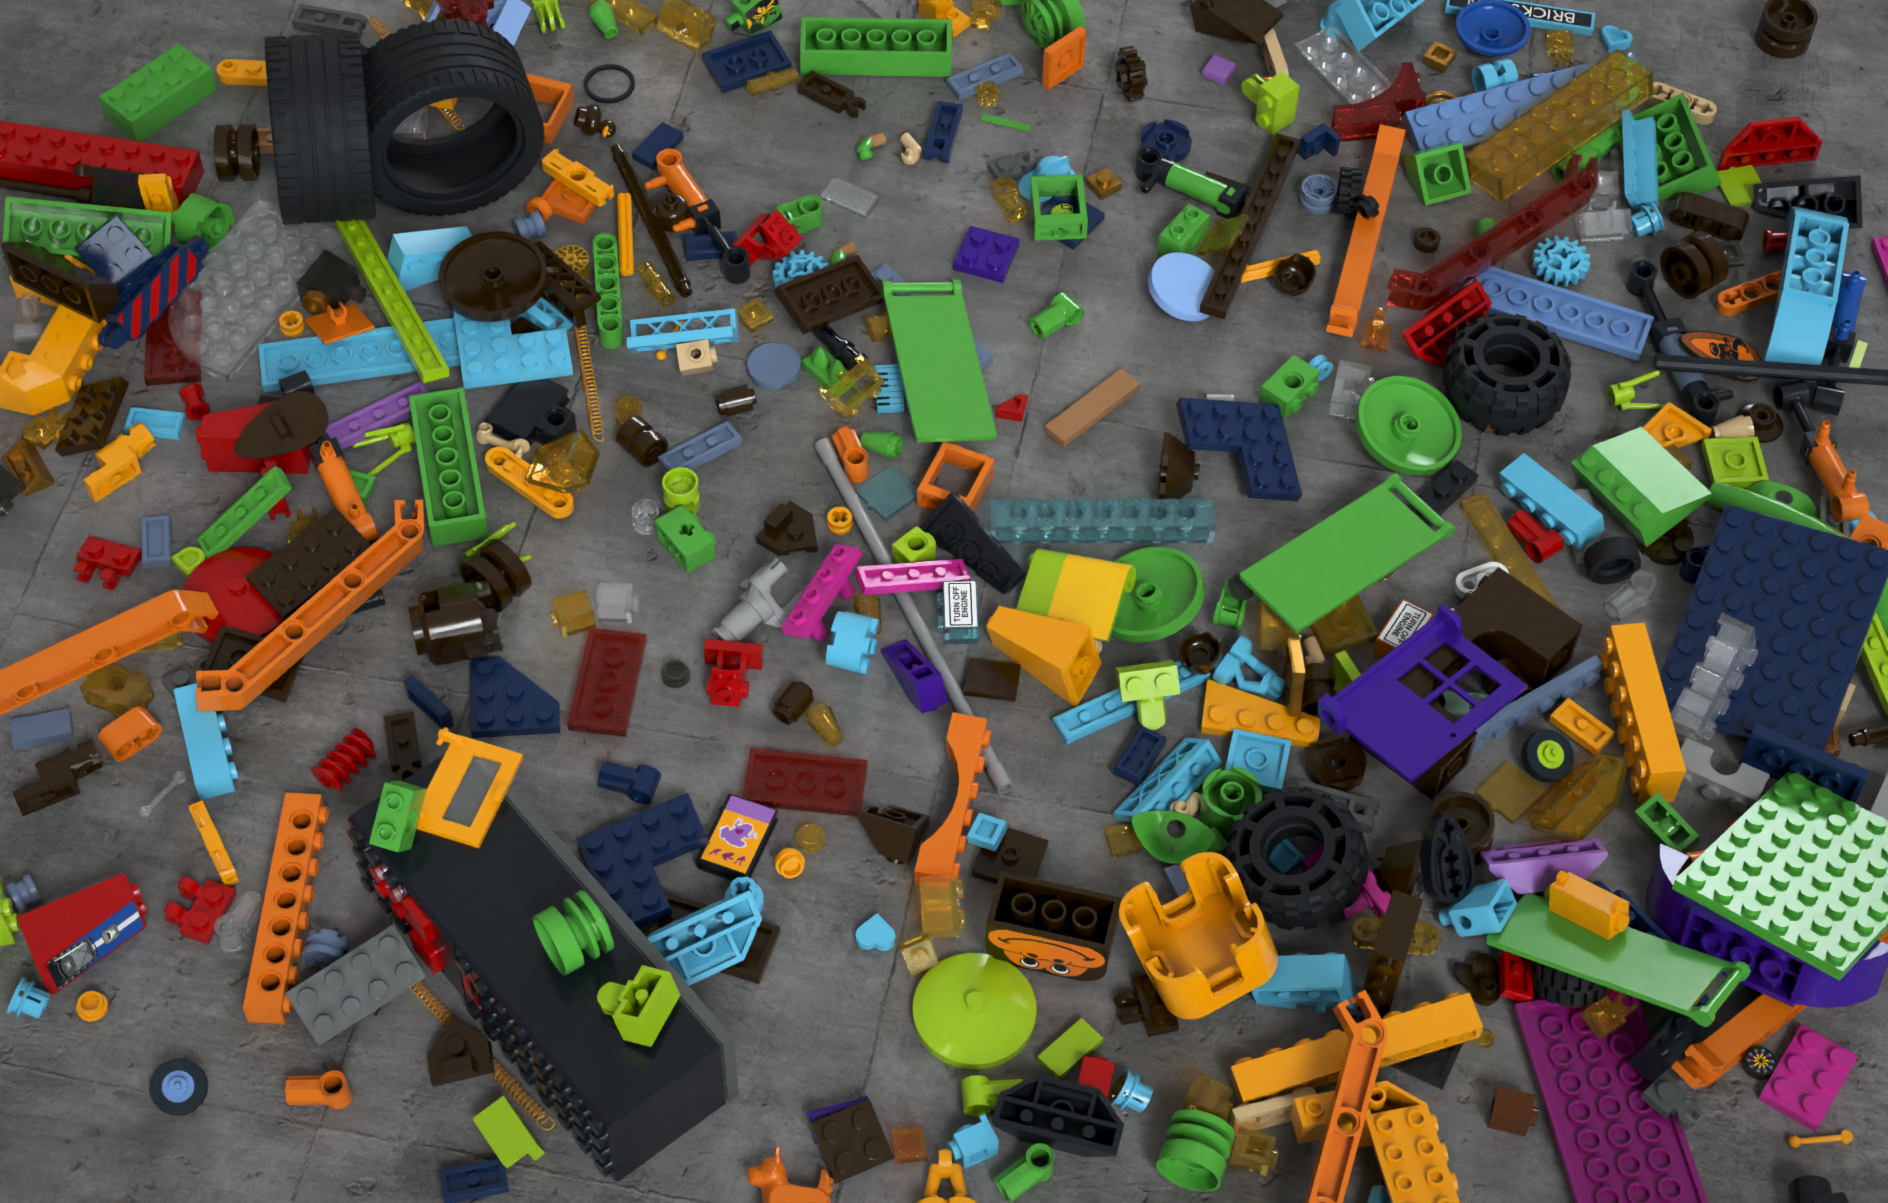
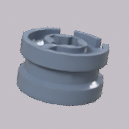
M1313 174L1306 177L1301 185L1299 197L1301 207L1305 211L1316 215L1330 212L1335 205L1338 189L1336 182L1323 174Z
M313 929L307 935V946L303 949L302 960L307 965L322 970L347 954L350 946L349 939L346 936H342V939L337 936L338 932L330 929H321L320 933H316V930Z

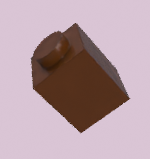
M1497 1086L1492 1099L1488 1128L1526 1136L1529 1126L1535 1127L1539 1108L1533 1107L1535 1095Z

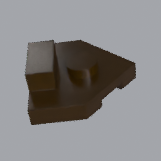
M791 501L786 505L781 503L764 521V529L756 536V543L777 556L790 555V552L805 550L806 553L817 552L818 545L813 516L810 512Z
M453 1017L428 1052L430 1080L434 1087L495 1072L491 1042L455 1017Z

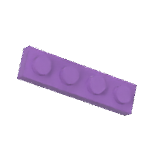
M420 381L329 424L324 434L328 440L336 437L341 450L367 439L364 436L366 432L389 428L411 418L409 396L429 392Z

